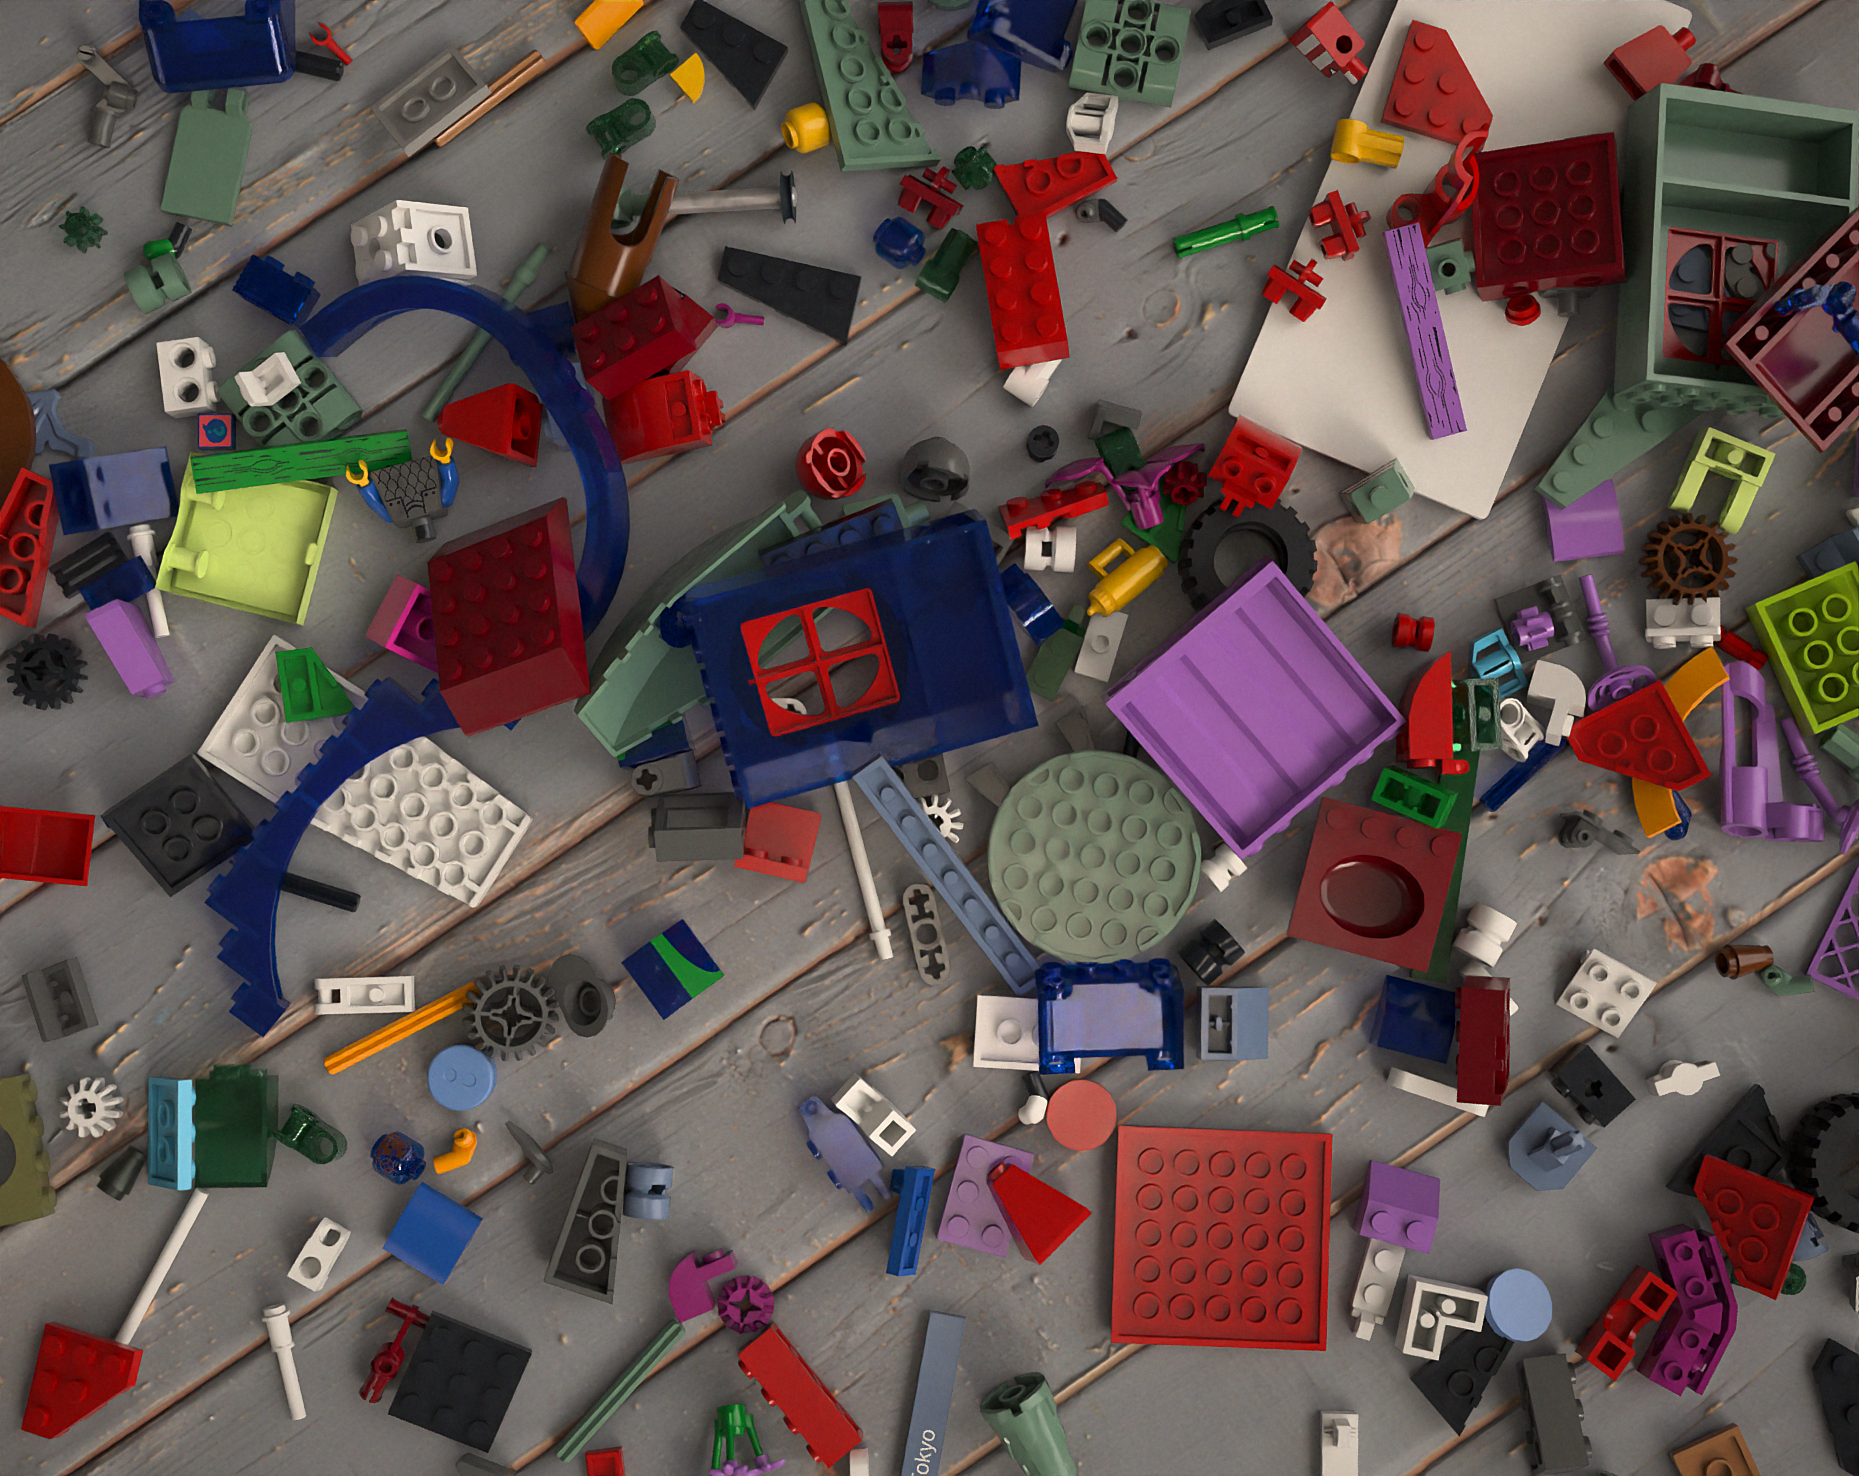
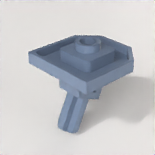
M1541 1100L1506 1140L1508 1167L1537 1191L1564 1189L1595 1152L1597 1147L1587 1140L1581 1131L1573 1128Z

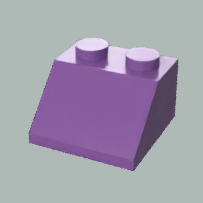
M1370 1160L1352 1229L1362 1236L1429 1254L1439 1218L1440 1179Z

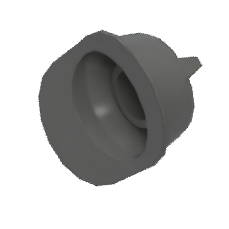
M568 954L559 957L553 963L550 970V986L555 991L553 995L559 1003L567 1024L574 1033L586 1038L596 1036L604 1029L607 1021L613 1017L612 1014L616 1004L615 993L611 985L603 979H599L590 964L580 956Z

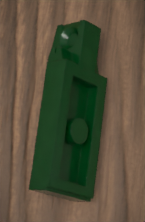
M1074 604L1066 620L1058 616L1055 624H1052L1021 687L1051 702L1053 701L1084 640L1083 637L1087 630L1079 627L1087 609Z

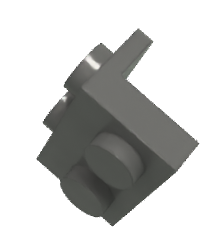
M77 957L22 975L27 996L43 1042L64 1038L99 1025Z

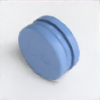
M458 1043L444 1048L432 1059L427 1072V1084L433 1098L443 1107L455 1111L469 1110L482 1104L493 1093L497 1083V1068L493 1058L487 1056L485 1049L477 1050L475 1044Z

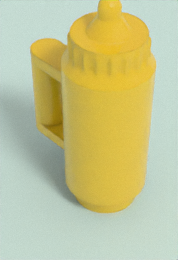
M1121 538L1116 539L1087 563L1090 571L1101 581L1095 585V589L1088 595L1091 605L1086 610V614L1093 616L1095 613H1099L1101 616L1107 617L1114 612H1119L1164 575V569L1168 567V562L1163 553L1153 545H1149L1147 548L1141 547L1135 552ZM1123 553L1128 559L1108 574L1103 568Z

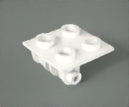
M1595 948L1592 951L1585 950L1580 958V962L1583 964L1556 1001V1005L1619 1038L1657 982Z

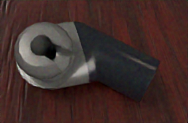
M1102 198L1082 201L1075 210L1076 218L1080 222L1093 223L1104 221L1116 233L1128 221L1108 200Z

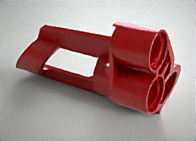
M1484 123L1480 129L1472 130L1463 137L1451 154L1449 163L1440 168L1423 194L1408 193L1396 199L1386 215V222L1391 230L1419 222L1426 249L1443 225L1452 224L1463 215L1475 199L1479 187V170L1474 155L1488 137V123ZM1442 185H1449L1456 189L1451 198L1443 191ZM1407 208L1412 213L1413 219H1402L1398 215L1397 209Z

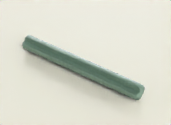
M675 1319L670 1320L558 1444L554 1453L560 1460L565 1463L570 1462L680 1340L686 1331L682 1324Z

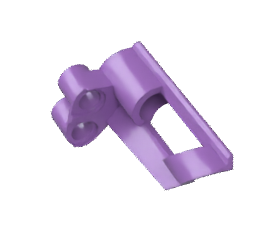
M1726 662L1723 666L1730 679L1721 684L1722 749L1719 764L1720 827L1722 832L1736 837L1762 838L1768 841H1825L1823 808H1820V806L1816 807L1814 803L1792 804V802H1783L1774 707L1766 701V685L1763 676L1756 668L1746 662ZM1734 695L1745 697L1751 701L1753 767H1736Z

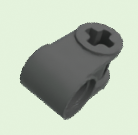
M693 751L642 764L633 771L631 776V784L634 790L643 797L677 793L702 786ZM649 771L651 777L657 776V781L652 783L653 789L646 790L644 785H638V781L643 779L642 773Z

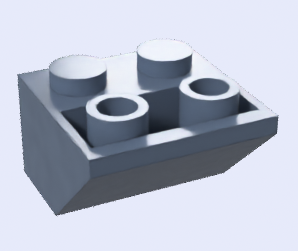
M1197 986L1196 1057L1200 1060L1215 1061L1268 1059L1269 987Z

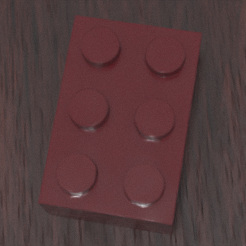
M657 275L571 327L585 381L608 400L697 350L682 297L660 275Z

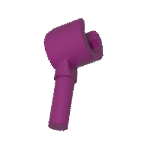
M724 303L715 306L718 311L729 312L725 320L715 319L716 323L722 328H730L735 323L764 325V317L736 313L730 306Z

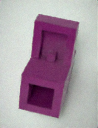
M722 1248L714 1250L702 1256L704 1261L702 1263H699L694 1250L683 1257L678 1263L670 1278L669 1297L679 1323L713 1310L716 1302L707 1280L736 1268L738 1262L733 1250L726 1253L723 1252Z

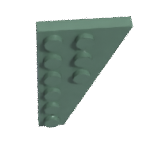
M799 0L841 172L937 166L941 161L936 149L931 150L923 136L926 132L920 122L915 123L905 106L907 103L905 97L881 57H876L870 48L868 35L864 29L858 28L850 14L851 7L847 0Z
M1684 345V346H1685L1689 351H1691L1693 354L1699 356L1697 353H1695V352H1694L1693 350H1691L1689 347H1687L1686 345ZM1614 379L1537 483L1534 490L1563 510L1706 411L1695 410L1692 404L1666 407L1660 405V401L1650 399L1645 403L1628 402L1627 397L1614 395Z

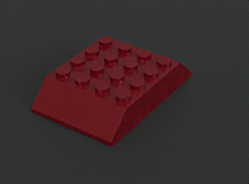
M1859 206L1821 235L1728 329L1722 345L1819 453L1824 452L1859 416Z
M558 498L446 542L427 562L440 693L464 735L470 737L591 693L566 498Z

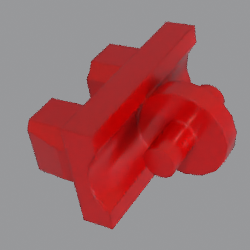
M1338 190L1328 193L1323 202L1318 203L1308 211V216L1314 229L1330 224L1334 235L1325 237L1319 242L1324 259L1342 256L1343 260L1346 261L1354 258V253L1360 249L1356 238L1360 239L1367 235L1363 224L1371 219L1369 211L1358 213L1355 202L1345 205L1344 208Z
M1295 259L1293 260L1289 269L1299 275L1298 279L1275 264L1267 273L1269 279L1264 286L1262 295L1275 304H1278L1287 289L1298 295L1299 297L1289 313L1302 322H1305L1314 313L1316 308L1320 310L1327 298L1304 284L1307 280L1318 287L1324 279L1312 271L1317 264V261L1311 259L1306 267Z

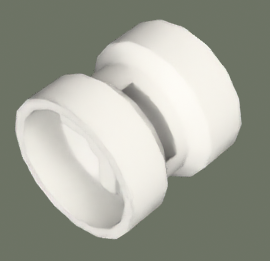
M1222 843L1215 850L1214 857L1210 860L1204 859L1201 862L1200 868L1203 876L1220 893L1229 886V880L1233 876H1240L1247 870L1241 859L1225 843Z

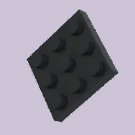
M191 753L105 811L102 816L104 821L169 897H172L259 838V832L194 753Z
M432 1310L388 1410V1415L489 1453L532 1355V1350Z

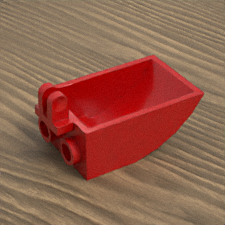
M690 370L646 379L611 400L605 397L602 398L613 467L713 446L711 438L713 428L723 426V423L726 422L725 414L720 410L724 408L723 402L718 398L717 391L707 392L704 380Z
M1239 414L1208 474L1212 479L1224 484L1220 492L1226 496L1219 509L1226 511L1232 499L1238 501L1232 513L1236 518L1240 516L1245 505L1252 509L1255 502L1272 509L1291 477L1300 457L1302 447Z
M1451 651L1435 657L1418 671L1409 682L1400 700L1398 711L1407 722L1401 726L1402 729L1396 736V762H1407V769L1435 767V775H1460L1467 773L1470 768L1466 760H1449L1453 759Z
M0 806V878L87 886L96 815Z

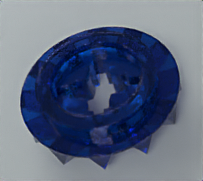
M686 592L670 608L667 606L660 613V620L655 625L660 629L659 638L664 640L667 645L675 648L689 646L700 636L706 620L704 604L697 595ZM677 612L683 614L681 616L682 626L676 624L678 621Z

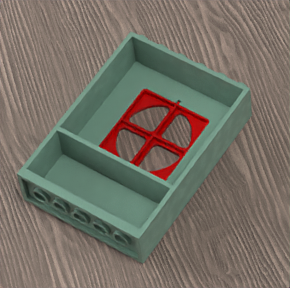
M1659 83L1628 106L1622 219L1627 283H1619L1614 395L1627 397V401L1632 403H1645L1649 399L1658 400L1660 405L1666 407L1692 404L1694 405L1693 409L1700 411H1710L1716 409V407L1726 408V413L1734 415L1747 414L1749 411L1759 412V417L1779 418L1781 415H1785L1736 360H1725L1721 356L1722 317L1724 311L1745 313L1756 302L1754 300L1730 298L1725 295V253L1727 249L1736 248V245L1739 243L1750 245L1753 250V257L1749 262L1754 266L1766 292L1770 288V280L1772 278L1774 284L1821 235L1856 209L1859 139L1858 110L1667 83ZM1780 240L1784 241L1788 249L1787 254L1783 258ZM1768 243L1775 244V257L1773 260H1770L1765 253V247ZM1696 246H1708L1711 249L1709 293L1698 294L1672 290L1669 286V280L1674 267L1681 257ZM1670 304L1701 307L1708 311V340L1705 357L1693 354L1677 337L1669 319L1668 306Z

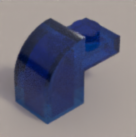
M1016 563L987 584L992 593L1010 611L1019 627L1036 646L1040 645L1065 625L1041 588Z

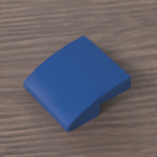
M422 1182L398 1219L382 1249L444 1285L463 1251L471 1242L483 1218Z

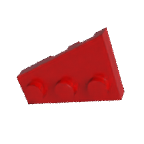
M1079 151L1061 154L1055 158L1031 159L1019 164L992 166V171L1017 217L1045 212L1047 219L1117 182V176L1105 154Z
M1089 480L1077 483L1073 489L1064 491L1049 489L1043 491L1039 497L1035 498L1015 497L1006 501L1005 505L998 507L1001 520L1010 540L1022 536L1020 529L1031 526L1040 530L1049 527L1054 517L1061 515L1062 518H1074L1108 506L1109 503L1107 493L1101 482L1095 483V481Z

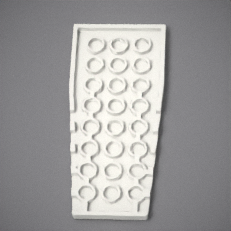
M273 635L197 754L286 811L342 838V840L373 854L374 857L396 866L407 874L436 887L443 893L465 902L468 906L472 908L478 907L530 826L533 818L366 691L326 667L356 707L357 713L287 724L275 652L298 648L279 636Z

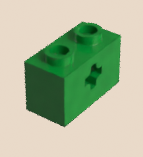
M1390 765L1384 767L1371 800L1437 829L1445 826L1458 793L1400 767Z

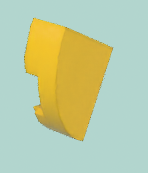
M694 53L670 74L673 82L693 104L700 98L705 83L703 63L698 54Z

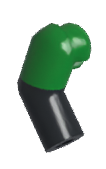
M176 222L169 238L145 243L143 246L144 256L151 261L165 253L171 252L178 259L185 248L192 229Z

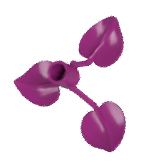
M1204 443L1166 448L1146 460L1147 465L1140 467L1138 470L1121 473L1116 477H1113L1103 464V457L1076 460L1057 470L1046 480L1045 487L1047 489L1053 482L1075 479L1092 471L1101 472L1123 501L1126 511H1132L1137 529L1150 528L1164 521L1158 501L1161 499L1159 478L1171 468V463L1180 461L1196 451L1205 452ZM1120 485L1138 487V490L1130 493L1131 499H1129Z

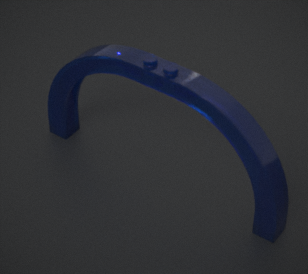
M397 276L358 286L339 296L304 323L300 330L317 357H338L380 323L394 316L422 309L444 311L473 322L487 331L508 350L528 377L563 433L580 471L586 500L587 526L585 545L576 578L585 642L606 615L623 575L630 533L629 498L620 457L609 431L594 407V398L585 388H582L575 377L576 370L568 359L562 356L549 336L532 318L499 294L462 280L433 276Z

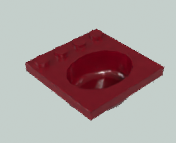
M1321 797L1286 935L1427 973L1462 834L1442 828L1436 829L1424 823Z

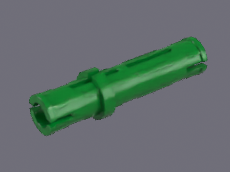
M1269 206V208L1247 215L1239 213L1235 215V219L1179 237H1173V244L1176 245L1174 246L1178 259H1182L1183 257L1239 239L1244 242L1250 240L1251 235L1279 228V221H1276L1278 219L1277 212L1274 206Z

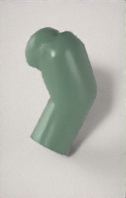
M1776 965L1765 967L1761 972L1760 978L1762 983L1779 996L1815 992L1812 975L1793 977Z

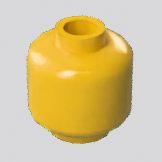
M810 102L789 110L785 115L784 122L781 123V132L785 143L790 149L794 148L799 153L806 154L825 147L831 142L832 134L826 110L818 103Z

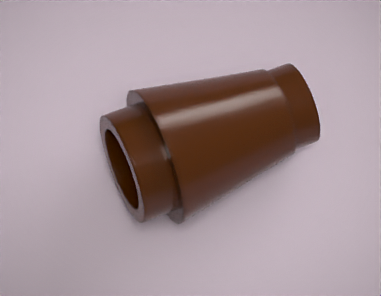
M1726 944L1723 949L1717 950L1715 955V963L1719 974L1722 977H1729L1733 980L1772 966L1774 960L1772 950L1767 945Z

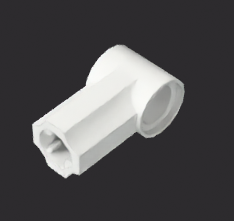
M1063 359L1015 367L1003 388L1030 407H1033L1049 384V378Z

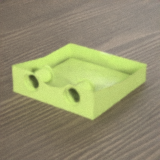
M191 451L181 487L177 523L164 551L155 588L170 594L303 626L338 490L331 486L300 480L196 494L190 457L204 454Z

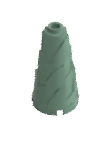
M1031 1372L1016 1376L1014 1378L1018 1385L1009 1388L1005 1381L985 1396L979 1406L984 1420L995 1431L1011 1459H1016L1026 1476H1077L1075 1463L1065 1441L1067 1440L1065 1430L1056 1411V1404L1049 1384L1043 1374Z

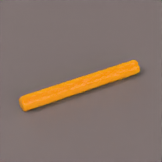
M475 980L325 1057L323 1062L326 1070L330 1075L336 1074L462 1009L463 1004L473 1003L466 998V992L468 990L480 992L474 985Z

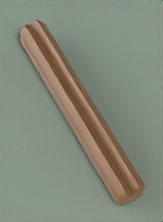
M532 50L490 82L487 87L492 93L434 137V142L440 147L444 146L543 70L547 64L542 55L537 50Z

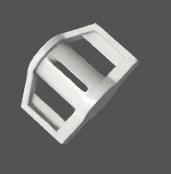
M1087 92L1075 104L1069 107L1066 133L1075 151L1106 154L1108 143L1114 131L1115 117L1119 106L1118 96ZM1086 107H1091V108H1099V109H1106V110H1105V112H1104V111L1087 110V109H1085V108H1086ZM1074 133L1100 136V139L1075 136Z
M1669 1060L1661 1066L1659 1074L1645 1081L1649 1093L1656 1096H1662L1671 1092L1693 1095L1700 1090L1703 1081L1718 1077L1720 1073L1714 1061L1701 1060L1693 1063H1683L1678 1060Z

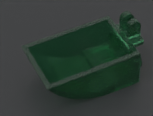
M214 1064L213 1070H209V1076L195 1079V1188L267 1187L277 1142L279 1075H267V1069H251V1064Z

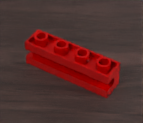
M773 1321L762 1330L760 1335L748 1341L740 1348L737 1356L741 1359L738 1361L741 1370L749 1379L755 1377L763 1387L760 1391L765 1400L772 1407L778 1405L786 1415L783 1418L785 1424L793 1434L797 1435L800 1433L809 1443L806 1449L817 1463L823 1461L830 1468L862 1441L863 1431Z

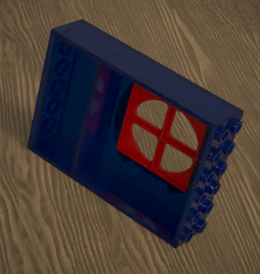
M976 509L692 587L685 593L686 600L680 601L687 629L694 628L696 632L695 635L690 636L697 664L705 663L706 668L701 669L700 673L707 698L714 697L716 701L710 703L716 731L725 732V736L719 737L727 766L734 765L735 769L729 770L734 793L737 800L744 798L747 809L853 779L851 773L880 752L891 767H896L1039 726L987 521ZM818 607H832L848 611L859 617L869 626L871 638L867 641L836 650L824 651L820 645L812 613ZM790 615H797L801 620L808 645V656L804 659L768 669L759 667L758 654L765 637L780 621ZM867 654H876L879 666L870 687L859 699L849 706H838L828 674L830 665ZM812 671L815 673L824 703V711L818 715H806L787 710L779 706L768 696L765 687L771 681Z

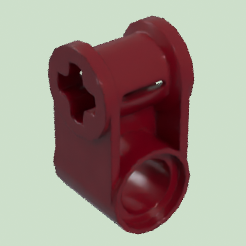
M878 2L879 35H881L882 61L889 71L895 73L904 72L912 64L913 2ZM900 48L901 54H894L893 49Z

